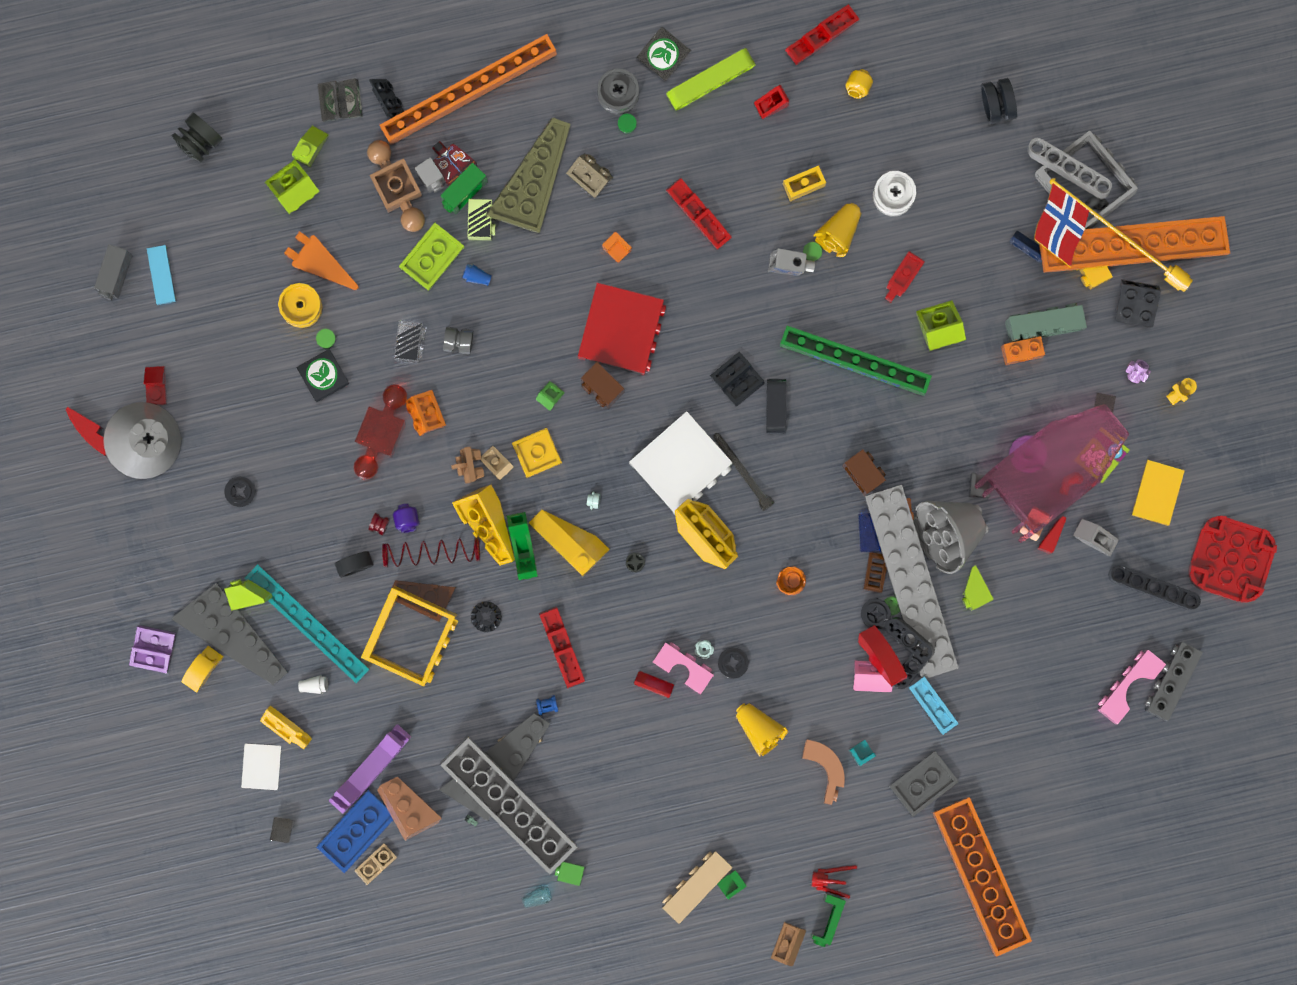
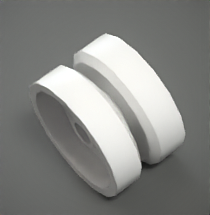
M889 171L883 174L877 181L873 191V202L876 208L888 216H900L906 213L916 197L914 181L906 173L900 171ZM892 192H896L897 196L894 197Z

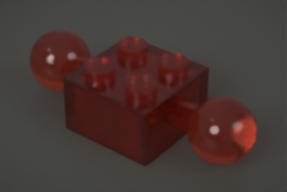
M392 384L384 390L383 401L385 407L383 411L369 406L355 439L356 444L367 448L365 455L357 458L354 463V472L361 479L368 480L377 474L378 463L375 459L378 453L393 457L406 425L405 420L393 416L395 410L402 407L407 400L406 390L400 385Z

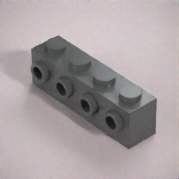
M1179 642L1178 645L1175 644L1170 653L1173 656L1170 662L1166 661V665L1162 669L1164 672L1162 678L1156 680L1153 686L1155 691L1152 696H1148L1145 702V706H1147L1146 712L1164 721H1169L1203 652L1184 642Z

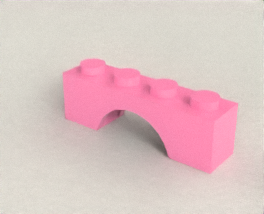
M1149 650L1140 651L1134 658L1135 664L1132 667L1129 665L1124 670L1122 680L1120 682L1117 680L1110 688L1112 692L1109 696L1105 695L1098 703L1100 707L1097 710L1114 724H1119L1130 710L1126 702V691L1129 685L1138 678L1155 679L1166 665Z

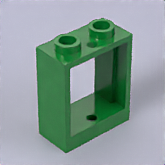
M471 163L440 195L442 206L449 213L453 211L457 215L469 202V199H472L488 183L486 175L476 165Z

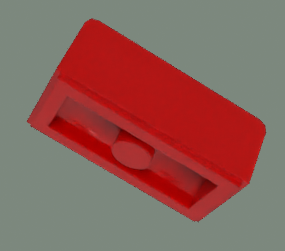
M642 671L638 672L634 681V685L670 698L674 688V684Z

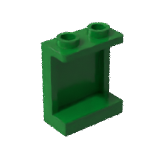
M825 893L823 901L832 904L833 908L823 936H818L811 933L810 936L814 939V944L825 947L826 944L831 945L846 902L842 898Z

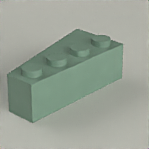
M1077 303L1065 305L1066 308L1061 309L1052 307L1043 312L1036 310L1024 315H1011L1005 321L1009 343L1040 336L1045 338L1085 330L1087 326L1083 306H1077Z

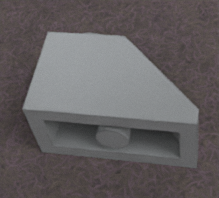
M1084 519L1081 520L1073 535L1083 543L1107 556H1111L1119 539L1101 526Z

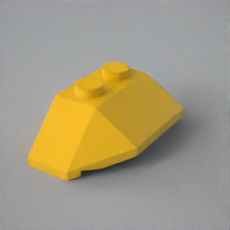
M687 499L675 510L678 532L703 561L726 569L738 557L733 533L709 505Z

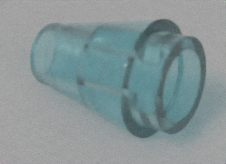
M539 886L523 897L522 901L527 909L548 904L552 900V895L547 886Z

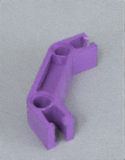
M397 724L350 778L334 793L329 802L343 814L396 757L411 736Z

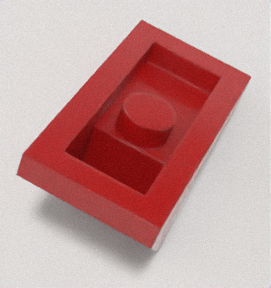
M165 366L145 367L143 383L146 386V402L155 405L167 404Z

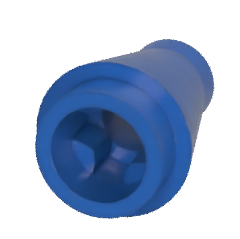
M467 264L462 276L463 279H466V282L487 286L492 275L474 264Z

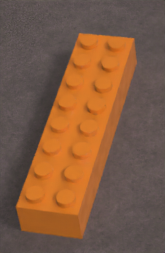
M970 797L932 812L994 956L997 957L1032 942Z

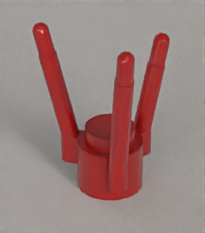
M857 865L818 869V872L813 871L812 887H817L816 890L849 899L850 895L824 887L828 883L846 885V881L828 879V875L825 873L857 869Z

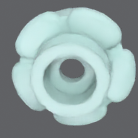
M595 491L592 492V495L588 494L587 506H590L591 510L593 508L599 509L601 494L595 493Z
M699 641L695 645V654L698 657L707 659L713 654L714 648L709 641Z

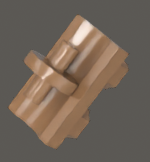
M471 447L461 449V456L455 457L456 464L451 465L452 470L457 469L458 476L464 475L465 484L484 477L483 468H474L473 461L481 460L480 449H471Z

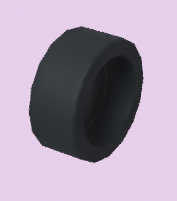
M369 551L360 552L335 562L339 577H346L361 572L374 565Z

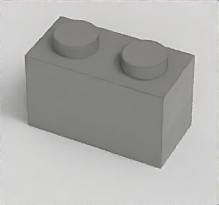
M431 157L415 167L418 177L429 193L432 191L436 193L444 187V177Z

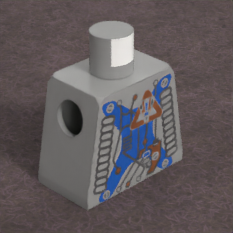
M776 249L770 253L768 272L799 276L804 271H814L815 261L806 260L805 253L784 249Z

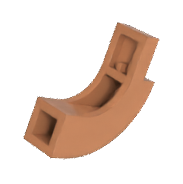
M806 739L802 758L815 761L826 770L828 784L823 803L832 805V802H836L839 790H835L836 786L844 788L845 777L842 764L830 748L819 742Z

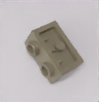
M585 153L578 157L566 173L594 198L613 179L607 168L598 165L593 156Z

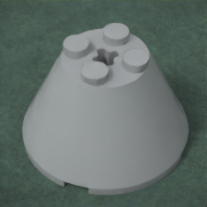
M147 402L132 403L119 409L107 423L103 439L104 449L111 464L124 475L137 479H148L164 473L175 462L181 446L180 431L174 418L162 407ZM146 436L147 439H148V442H147V441H143V437Z
M924 501L917 505L915 509L917 515L914 517L913 522L922 551L928 560H934L937 564V569L947 574H953L962 568L982 538L989 531L982 517V509L979 505L962 502Z

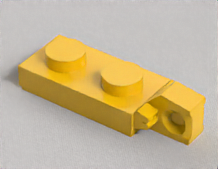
M272 706L267 708L260 722L289 744L293 742L302 749H305L312 740L306 732Z

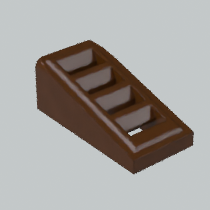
M869 552L863 590L882 593L886 564L882 554ZM872 559L883 560V564L872 562ZM871 566L881 567L882 571L872 570ZM870 573L881 575L880 579L870 577ZM869 581L879 582V586L868 583Z

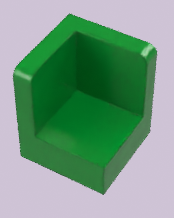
M736 870L717 883L728 900L747 887Z

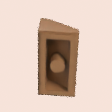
M784 922L771 959L788 966H793L806 930Z

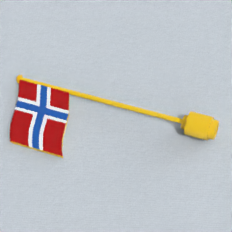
M1055 178L1050 179L1052 186L1048 202L1037 223L1034 240L1070 268L1074 251L1085 230L1090 212L1164 269V280L1178 291L1184 292L1190 286L1193 280L1187 272L1176 264L1173 267L1170 265L1167 268L1057 183Z

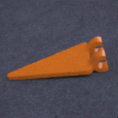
M299 231L295 238L304 244V247L299 254L290 247L284 252L286 256L294 260L292 266L357 290L358 285L317 237L312 235L308 238Z

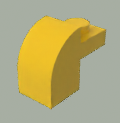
M207 646L192 662L181 682L197 693L207 682L211 672L222 661L224 656L210 646Z

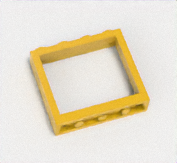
M394 586L388 595L361 658L421 686H425L427 682L431 683L435 675L432 672L434 666H438L441 662L443 655L440 653L442 648L446 649L451 638L448 635L451 630H455L458 624V620H455L458 614ZM398 596L449 618L423 676L373 653Z

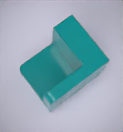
M866 740L849 749L858 766L876 757Z

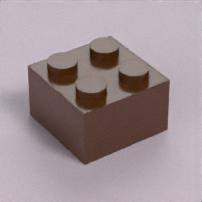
M598 362L581 377V387L589 395L593 393L596 396L595 401L602 408L606 406L609 409L625 393V388Z
M862 449L847 460L842 467L865 497L886 481L884 478L886 474L880 466L877 468L874 465V458L869 451L865 452Z

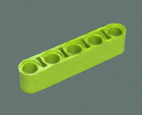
M744 48L671 89L666 95L674 109L679 110L749 71L756 64L747 48Z

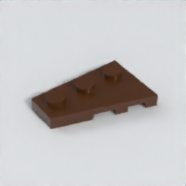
M395 580L392 586H397L444 609L447 608L456 587L398 580ZM398 596L397 603L438 622L441 621L442 615Z

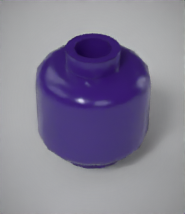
M401 504L393 512L395 528L400 530L401 533L413 532L420 524L417 509L409 506V504Z

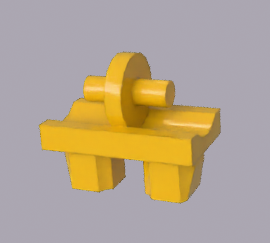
M1186 378L1182 382L1179 381L1172 386L1174 390L1166 397L1172 405L1180 400L1185 402L1196 391L1197 383L1192 378Z

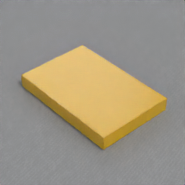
M1147 460L1132 516L1169 526L1185 470Z

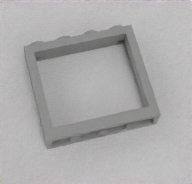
M1089 130L1063 150V152L1072 156L1086 144H1089L1127 190L1126 193L1098 213L1101 217L1105 218L1137 193L1138 185L1132 177L1129 178L1126 175L1123 165L1120 162L1116 163L1112 152L1102 146L1099 136L1097 137ZM1055 156L1050 161L1056 162L1058 161V157ZM1043 165L1035 172V178L1050 194L1052 185L1050 184L1051 178L1048 173L1052 170ZM1094 216L1086 222L1085 229L1092 228L1100 220Z

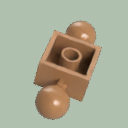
M383 140L373 141L368 146L367 155L371 162L379 164L381 170L371 174L370 177L387 212L389 213L400 207L403 212L401 224L404 229L410 232L419 231L425 224V216L420 209L413 208L411 201L421 197L422 194L404 158L391 164L389 160L391 157L389 144Z

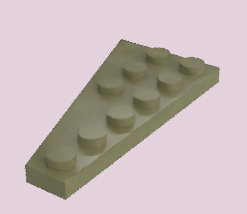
M555 118L550 119L485 216L540 233L570 123Z

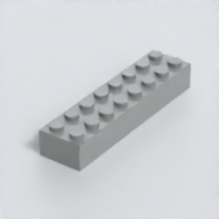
M468 735L440 762V765L549 874L577 848L576 843Z

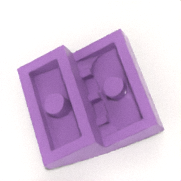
M138 625L129 666L167 673L176 633Z

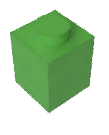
M563 861L555 871V876H558L557 881L580 886L585 866Z

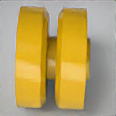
M292 284L285 288L279 297V311L286 322L293 327H310L322 315V300L317 292L307 284ZM300 302L303 303L302 308H298Z

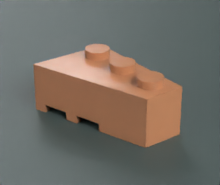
M398 777L380 785L377 790L405 841L438 824L442 819Z

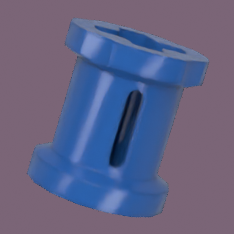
M555 695L548 699H536L539 716L546 712H558Z

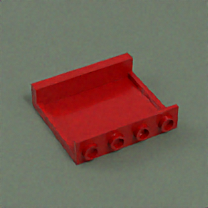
M597 283L578 359H587L642 373L645 376V372L650 371L652 361L649 360L650 353L655 352L657 342H654L655 334L659 335L662 325L658 323L660 316L664 317L666 305H663L664 300Z

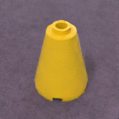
M854 203L845 204L815 232L816 243L828 253H831V251L836 252L837 257L846 256L861 217L860 208Z
M743 703L736 710V718L759 756H764L778 745L779 739L783 740L788 733L786 727L750 703L747 705Z

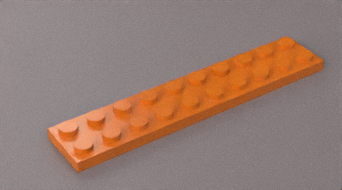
M1225 216L1115 226L1158 261L1230 254ZM1109 227L1084 230L1074 251L1071 268L1040 244L1044 273L1153 262Z

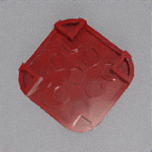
M1227 516L1210 518L1200 529L1188 569L1190 581L1200 590L1236 602L1248 603L1255 601L1265 590L1264 586L1274 554L1277 552V545L1273 536L1266 529H1261L1228 518Z

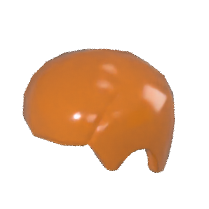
M789 566L779 572L776 585L786 595H796L804 589L806 576L801 569Z

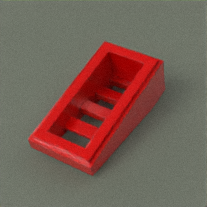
M1062 516L1057 520L1038 545V550L1048 554L1054 552L1066 522V517Z

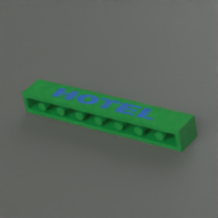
M786 326L780 343V347L922 396L926 394L932 377L929 374L790 326Z

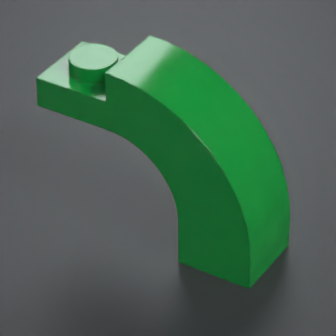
M526 512L507 515L518 579L538 577Z

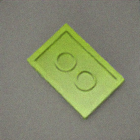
M434 223L399 265V268L429 291L465 246L438 224Z

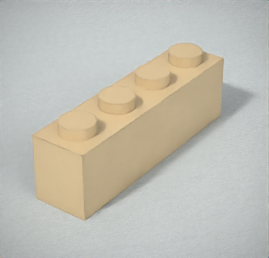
M716 851L713 854L709 852L702 859L704 863L700 867L696 865L689 873L691 877L686 882L682 880L676 886L678 891L673 896L669 894L662 901L665 904L662 908L678 924L733 868Z

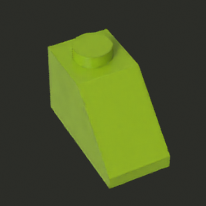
M312 125L298 142L292 153L293 158L311 168L329 134Z
M976 565L970 568L963 591L964 598H962L967 609L970 608L971 611L994 600Z
M233 580L224 589L231 611L262 604L272 598L270 592L250 580Z

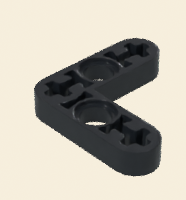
M894 617L886 624L887 632L912 653L902 665L905 672L909 674L907 679L902 684L899 682L894 685L898 689H905L933 657L935 649L928 640L903 619ZM897 622L899 629L893 630V624ZM906 629L907 631L904 632L902 636H900L899 634L902 633L901 631ZM907 634H912L915 637L913 644H909L906 641ZM919 641H920V642H921V644L919 645L920 647H917V648L915 649L914 646H916V645L919 643ZM925 647H927V648H928V651H927L928 654L923 655V654H922L923 650H922L921 648L924 649ZM912 660L918 663L916 671L911 670L909 667V662Z

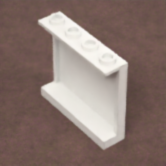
M687 411L629 462L673 511L674 515L675 510L685 500L697 501L703 495L702 491L706 487L710 489L717 483V477L720 475L724 477L732 470L730 459Z

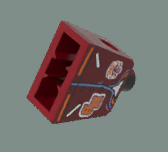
M439 141L432 147L438 155L433 162L443 175L448 187L471 163L478 166L474 159L454 143L446 148Z

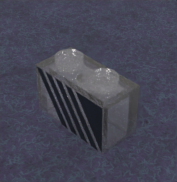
M399 320L394 357L396 361L419 363V358H423L424 348L420 346L421 339H425L426 328H423L422 323Z

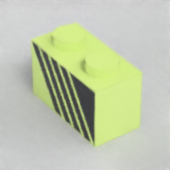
M469 199L468 240H492V235H495V224H492V218L485 216L492 206V200Z

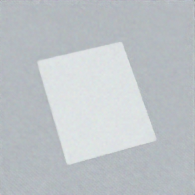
M245 744L242 788L278 790L281 746Z

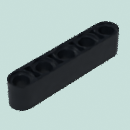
M1115 566L1110 569L1108 574L1110 581L1186 610L1196 609L1201 603L1200 596L1195 592L1124 566ZM1116 569L1121 570L1123 573L1121 580H1117L1114 577ZM1134 576L1140 578L1141 584L1139 586L1133 585L1132 578ZM1151 583L1158 584L1159 591L1157 593H1153L1150 590ZM1170 589L1177 592L1175 600L1170 599L1168 596ZM1188 596H1192L1195 599L1194 606L1187 604L1186 599Z

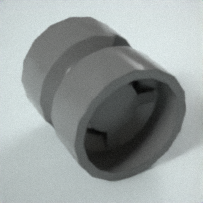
M446 327L443 351L454 353L458 350L461 354L470 355L473 330L462 329L458 331L457 328Z

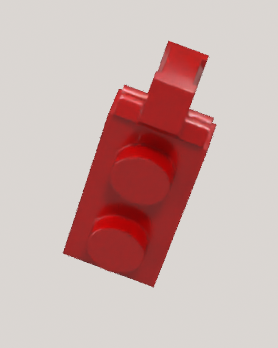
M909 251L888 282L886 288L890 291L885 300L891 303L896 295L901 297L925 261Z

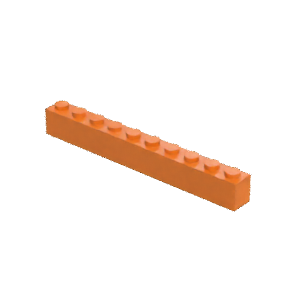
M545 34L380 124V128L391 146L556 56V49L548 35Z

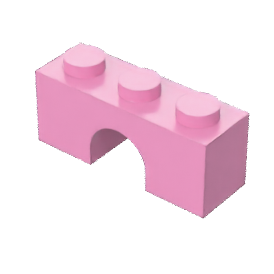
M672 642L669 645L665 643L653 663L668 673L677 664L685 665L689 670V678L685 685L701 695L713 677V674H711L712 669L705 664L700 666L695 663L696 658L686 653V655L680 653V648Z

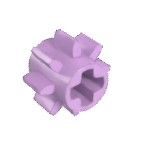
M1140 359L1136 362L1131 360L1126 369L1128 379L1134 383L1145 382L1151 372L1148 370L1149 365Z

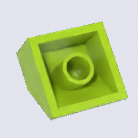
M293 160L265 181L266 185L289 214L297 210L303 203L312 199L319 192L313 181L296 160Z
M952 300L916 311L929 351L966 340L963 321Z

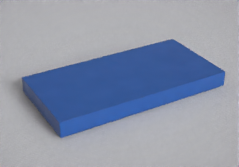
M368 790L316 848L343 873H346L388 827L393 818L386 805Z

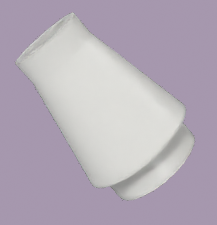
M319 675L299 681V691L323 694L328 691L327 677Z

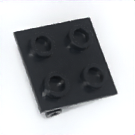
M387 79L369 80L373 87L372 91L376 98H378V102L381 101L380 106H383L382 109L386 116H389L391 119L396 116V113L404 112L401 100L396 97L393 92V86Z

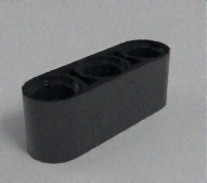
M767 379L766 434H786V379Z

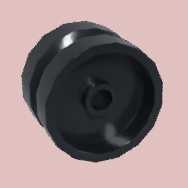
M1009 78L999 79L996 87L992 82L982 83V102L989 124L1000 123L1002 115L1007 121L1017 119L1016 99Z

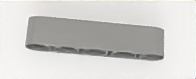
M1034 138L1030 141L1028 154L1032 159L1097 198L1104 199L1110 194L1112 183L1108 178L1041 138ZM1034 145H1039L1042 148V150L1040 152L1033 151L1032 147ZM1056 155L1058 161L1051 162L1048 157ZM1072 165L1075 170L1068 172L1065 170V166ZM1089 175L1091 180L1085 182L1081 179V176ZM1103 184L1108 190L1102 192L1098 190L1097 186Z

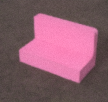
M855 661L853 690L892 692L890 684L870 661Z

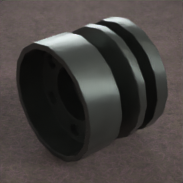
M192 112L185 120L186 125L190 129L186 131L179 127L178 130L183 136L180 137L173 133L171 137L184 153L202 163L204 158L199 152L201 151L208 156L209 152L205 148L206 144L215 148L223 139L203 119Z

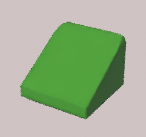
M549 381L539 392L536 400L548 410H551L565 392Z

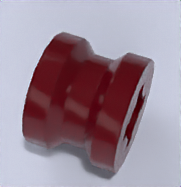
M375 513L368 530L372 532L377 531L379 535L383 536L390 518H383L378 513Z

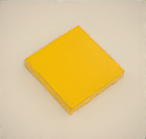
M547 428L512 442L527 478L562 464Z

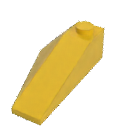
M541 510L529 522L582 576L610 550L597 536L544 510Z

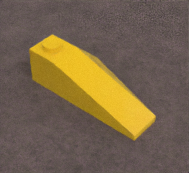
M491 484L452 502L462 522L469 524L474 530L473 535L476 538L480 537L485 543V549L499 565L515 560L501 503Z

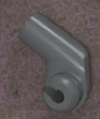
M1092 196L1084 202L1091 209L1103 210L1109 205L1106 199H1100L1096 196Z

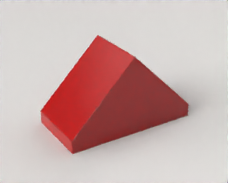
M778 85L756 100L754 104L761 118L765 119L788 107L789 99L782 86Z

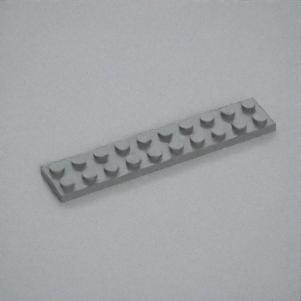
M902 485L866 495L865 500L902 619L928 640L935 649L933 657L919 673L921 679L923 677L927 679L958 669ZM907 634L910 644H913L915 637L912 634ZM919 641V643L916 646H914V648L916 649L917 647H920L919 645L921 644V642ZM925 647L924 649L921 648V649L923 650V652H922L923 655L928 654V653H927V651H928V648H927V647Z

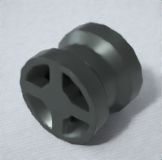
M631 553L627 556L626 567L629 571L636 573L643 569L645 561L641 554Z

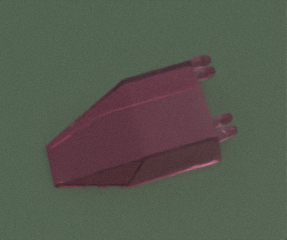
M1106 404L1052 421L992 468L978 481L975 487L976 489L980 488L986 481H989L992 487L984 491L982 496L985 498L994 490L998 492L1022 522L1011 532L1013 534L1017 533L1023 526L1029 531L1018 540L1022 543L1035 535L1101 482L1129 433Z

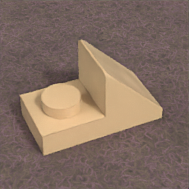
M494 446L481 456L482 463L499 480L513 468V465Z

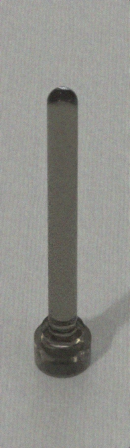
M715 433L713 438L759 499L758 506L763 512L775 504V501L771 496L768 497V495L762 492L720 433Z

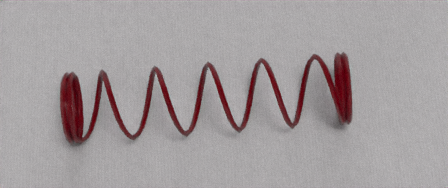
M475 537L474 539L475 543L471 560L468 559L463 542L459 538L456 544L455 555L452 562L448 556L444 541L441 539L439 542L437 556L434 563L431 560L425 541H422L417 564H415L412 559L408 544L404 542L399 565L395 563L389 544L383 543V566L385 568L388 567L387 545L395 566L399 567L402 562L405 544L412 563L415 566H417L420 561L423 543L425 545L430 562L433 565H435V563L438 560L441 541L449 562L453 563L456 558L459 540L461 542L465 557L468 560V562H471L473 560L474 553L476 561L478 562L480 561L479 538Z

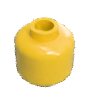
M864 69L852 71L845 85L848 94L858 99L867 96L872 87L873 79L870 73Z

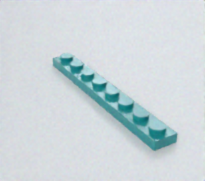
M258 564L244 578L270 592L272 598L268 601L356 684L370 670Z

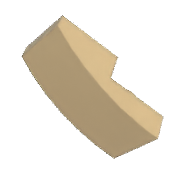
M383 844L354 872L368 885L397 857Z

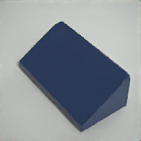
M1016 231L1009 242L1041 263L1040 245L1021 232Z

